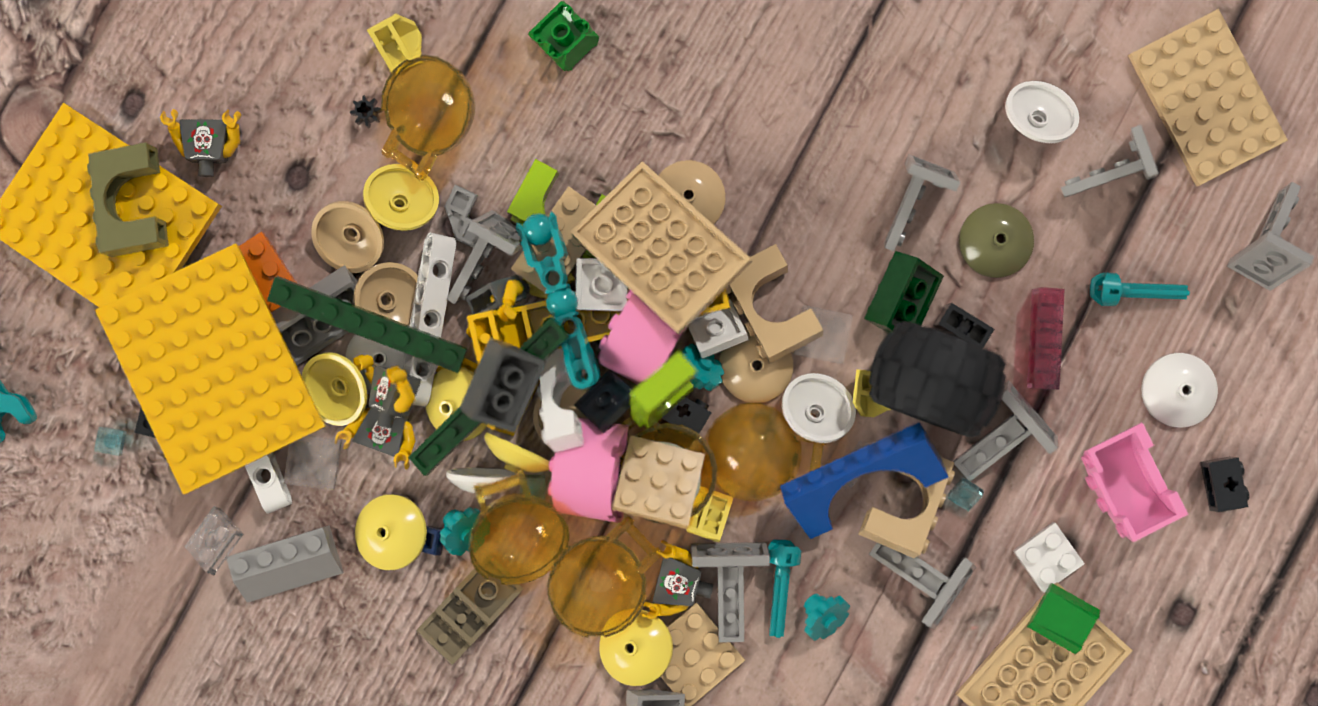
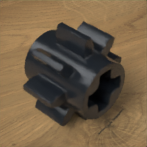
M363 95L361 101H353L355 110L350 111V114L358 116L355 120L356 124L360 125L362 122H365V125L370 128L372 122H380L377 117L378 113H382L383 110L379 107L375 108L378 102L375 98L369 102L367 97ZM366 107H368L371 111L367 112L365 117L362 112H365Z

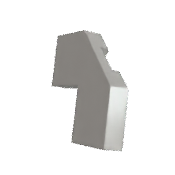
M455 184L444 207L456 240L474 248L479 236L467 229L472 221L468 217L478 195Z

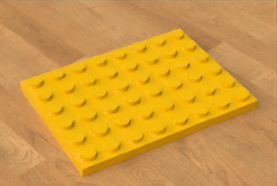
M63 103L0 198V240L100 308L182 269L222 206L159 165L160 173L133 178L123 184L117 193L115 207L118 216L123 222L156 217L165 221L169 246L115 257L99 253L95 243L97 229L93 221L94 202L90 195L92 184L91 176L87 170V164L89 163L88 154L130 145Z
M235 243L95 310L183 495L326 427L238 244Z

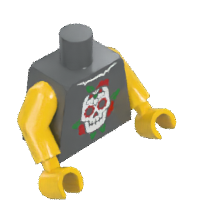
M228 109L222 115V120L180 119L179 123L176 122L178 118L177 110H171L172 119L168 118L166 112L163 111L160 116L161 122L168 126L172 141L180 154L192 163H199L198 176L214 177V163H227L228 158L233 155L240 144L239 124H237L241 118L239 111L234 113V119L230 117Z
M514 275L490 282L467 296L466 300L473 315L497 310V315L507 323L509 318L513 320L517 316V312L512 306L527 298L530 287L525 280L521 281L519 276ZM468 326L466 334L472 338L470 327Z
M370 355L355 357L353 359L354 365L359 371L366 369L365 375L371 383L369 406L380 411L377 425L392 428L395 415L407 417L410 414L422 379L407 374L398 366L392 368L372 367L374 360Z
M372 407L365 408L357 420L348 423L343 431L336 434L335 444L340 439L346 440L343 449L349 448L351 438H353L352 442L393 456L395 468H397V464L400 461H405V469L410 467L408 457L412 454L416 440L409 417L395 415L392 428H385L377 425L380 411Z
M665 540L661 541L662 544L666 545L665 550L662 552L656 551L663 557L652 599L653 603H643V606L650 607V611L647 614H642V616L649 619H654L657 616H670L686 611L689 606H693L696 595L710 599L714 584L700 581L702 571L699 567H692V555L686 549L674 546Z

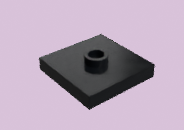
M609 369L574 405L604 434L631 407L630 393L633 389Z

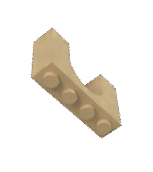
M776 244L751 256L752 263L726 287L727 294L732 292L736 300L732 303L738 315L743 314L747 320L744 326L750 337L755 335L759 343L755 346L761 358L767 357L769 363L823 336V328L812 308L780 323L766 321L754 310L753 299L758 289L788 272V265Z
M941 457L949 478L926 488L915 477L899 472L912 478L920 487L923 495V506L920 513L913 519H900L872 507L866 512L858 534L912 558L918 557L921 553L924 554L929 545L928 533L930 530L933 531L938 520L935 514L938 507L941 508L946 499V494L944 493L946 484L950 485L955 471H952L954 462Z

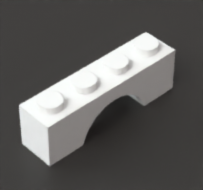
M560 348L546 360V364L539 377L540 386L537 387L539 398L542 401V408L539 409L540 417L544 423V429L541 431L544 443L548 444L554 453L584 445L582 423L573 411L560 408L562 394L572 384L565 366L563 350Z

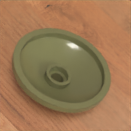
M1000 203L987 204L973 211L964 221L959 234L960 252L965 262L975 272L991 278L1006 277L1019 271L1030 259L1034 247L1033 230L1027 218L1016 208ZM998 234L1004 237L1003 243L997 241L996 237Z

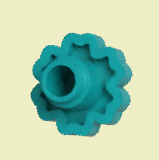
M694 344L685 346L680 351L697 371L696 376L690 381L694 388L702 389L704 387L706 390L712 391L723 382L721 377L724 375V370L722 369L721 362L714 359V354L702 359Z
M468 507L464 512L456 509L451 510L443 518L444 529L440 532V542L451 555L461 556L466 550L472 552L482 543V536L488 533L489 521L478 508Z
M813 594L804 603V608L808 615V618L805 620L807 626L804 631L814 641L820 637L821 639L827 638L835 633L837 627L845 623L849 616L848 610L850 605L840 595L836 598L829 597L826 599L819 594Z

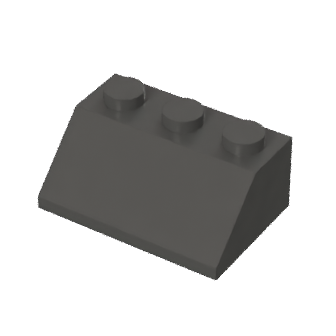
M490 337L460 409L473 420L516 432L546 361L514 345Z

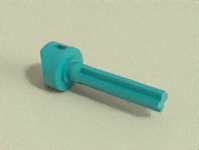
M1117 273L1098 274L1092 278L1090 284V297L1101 306H1116L1121 297L1186 300L1190 294L1188 285L1121 283L1120 276Z
M774 539L768 546L770 563L776 565L769 636L781 638L784 637L790 567L800 565L802 551L790 540Z

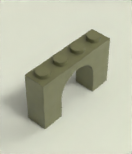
M145 142L88 154L89 163L87 164V170L91 176L92 184L90 195L94 202L93 221L97 229L95 243L99 253L115 257L169 246L165 221L156 217L123 222L118 216L115 207L117 193L123 184L133 178L160 173L157 148Z

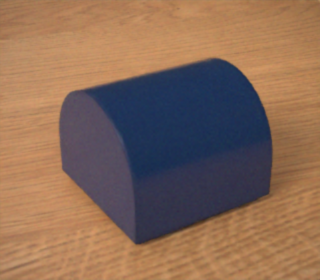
M426 526V541L422 552L431 555H442L443 544L440 542L442 528Z

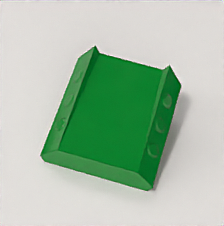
M564 1L557 4L528 33L563 71H572L573 67L593 47H597L599 36L592 30L589 23L585 19L580 18L573 8Z
M1051 583L1027 627L1076 655L1082 650V646L1093 626L1100 618V610Z

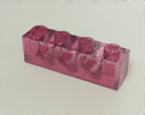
M1043 287L1032 289L1027 388L1059 390L1065 289Z

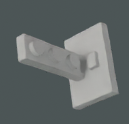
M1142 125L1131 128L1130 135L1132 141L1129 142L1131 151L1137 152L1139 160L1130 163L1129 159H1125L1115 163V168L1105 172L1103 167L1089 172V178L1080 180L1078 176L1065 181L1066 186L1061 187L1064 197L1066 198L1142 170L1146 180L1157 177L1158 171Z
M908 154L905 166L907 172L913 176L884 242L886 249L895 251L896 246L901 247L906 236L903 229L906 222H912L916 212L913 209L916 199L921 200L926 188V186H923L924 180L930 181L933 185L940 188L945 187L957 191L960 181L954 171Z
M1291 182L1279 191L1259 239L1230 258L1227 267L1271 291L1311 266L1314 256L1285 241L1280 236L1282 230L1287 227L1291 220V217H1289L1290 211L1299 201L1297 195L1301 186Z
M493 210L472 220L467 229L479 236V239L446 299L453 304L458 303L462 299L465 301L466 297L469 296L472 291L470 284L473 278L477 279L484 268L481 265L485 257L488 258L491 255L495 246L511 256L522 249L521 238L516 230V224Z
M1009 380L1005 383L1002 400L1014 414L954 460L955 466L969 482L1031 434L1049 454L1058 449V436ZM1017 419H1019L1027 429H1025Z
M766 542L691 543L692 567H718L719 642H744L743 566H770V556Z
M876 543L869 553L870 556L935 599V602L921 621L933 629H936L976 569L972 562L964 558L949 579L920 558L909 557L879 543Z

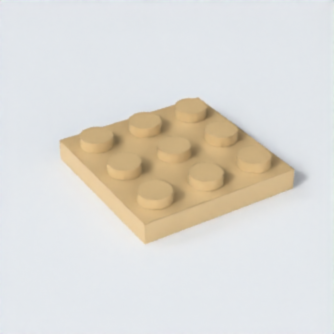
M630 435L612 510L687 529L705 454Z
M696 601L693 606H690L667 626L672 637L673 653L670 664L661 678L673 692L685 694V706H692L742 664L745 658L731 642H719L718 626Z

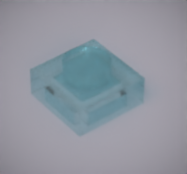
M103 426L99 427L94 451L122 456L127 431Z
M523 475V480L520 482V502H545V475Z
M963 477L949 492L948 499L969 512L983 497L984 490Z

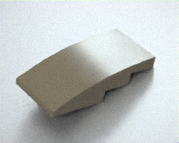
M487 554L416 632L453 665L524 588Z

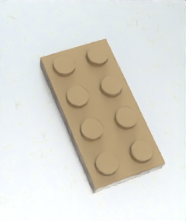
M569 186L551 210L557 216L559 231L562 233L568 251V256L564 259L567 277L576 266L577 258L581 259L587 250L571 235L570 231L596 207L595 204ZM553 238L545 245H532L538 262L544 260L546 256L554 257L557 255ZM522 252L511 270L545 293L547 288L541 283L536 269L527 265L524 252ZM556 271L551 272L548 277L550 284L555 286L560 281V276Z

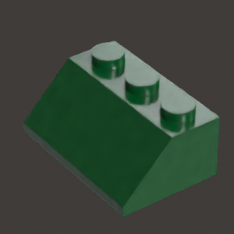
M895 251L864 319L889 333L893 332L896 324L902 322L922 325L944 275L918 257Z

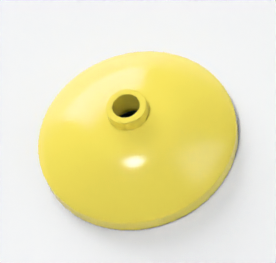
M390 164L375 170L368 177L364 185L363 201L366 209L378 223L391 229L407 231L426 225L434 217L439 204V194L432 179L423 171L405 164Z
M330 352L321 353L307 362L302 372V378L323 421L331 425L343 426L357 420L364 412L367 403L366 384L358 368L346 357Z
M461 367L459 373L445 368L434 375L430 400L425 408L428 418L435 429L461 406L475 374L474 372ZM482 422L464 441L480 435L487 427V424Z
M486 432L484 438L493 455L505 463V469L518 474L519 470L531 473L549 471V460Z
M383 495L370 501L360 512L355 526V540L359 552L368 563L383 570H397L411 564L422 552L426 541L427 529L422 512L414 502L400 495ZM383 528L386 530V535L384 537L381 535V530Z
M631 609L617 614L606 624L600 638V657L605 669L614 679L630 686H642L654 682L663 675L672 658L673 642L667 626L658 616L654 619L643 617L642 614L649 613L646 610ZM630 643L634 646L632 653L627 649Z

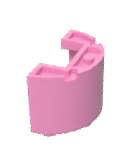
M629 290L626 296L629 300L621 314H615L608 326L612 330L609 336L605 335L599 345L601 351L597 359H599V364L639 386L669 360L679 338L687 327L678 335L640 298Z
M578 418L582 423L584 445L556 452L555 456L551 457L549 471L552 472V480L548 486V495L552 496L554 507L558 513L620 523L624 519V513L612 510L619 481L620 457L627 450L628 425L614 423L603 434L589 419Z
M1139 423L1084 451L1083 456H1081L1088 474L1085 480L1092 491L1095 490L1098 496L1096 502L1103 513H1108L1115 523L1119 535L1122 538L1127 537L1132 542L1188 515L1178 492L1167 488L1148 450L1154 444L1143 423Z

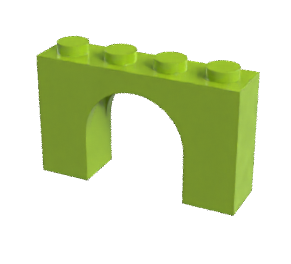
M537 159L534 160L507 210L508 214L512 216L511 221L523 225L525 220L532 214H545L546 198L559 175L556 169ZM601 194V196H600L598 202L596 203V206H597L606 196H604L603 194ZM588 250L581 257L582 259H597Z
M677 352L630 393V413L632 414L630 417L638 427L644 426L648 430L693 391L694 386L690 381L696 376L697 371L680 352Z

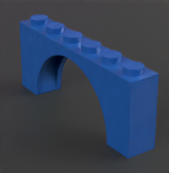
M918 422L781 485V491L785 505L808 537L812 539L833 530L828 513L830 503L842 486L858 476L883 470L899 471L915 477L925 488L949 478L938 451L921 423Z

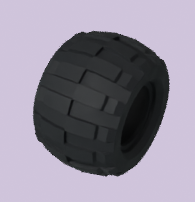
M902 322L895 325L893 332L888 333L878 347L871 366L869 384L872 385L869 395L875 403L948 431L973 438L980 435L982 428L987 427L997 413L1004 394L1006 375L1003 371L1006 363L995 352L967 340L923 325Z

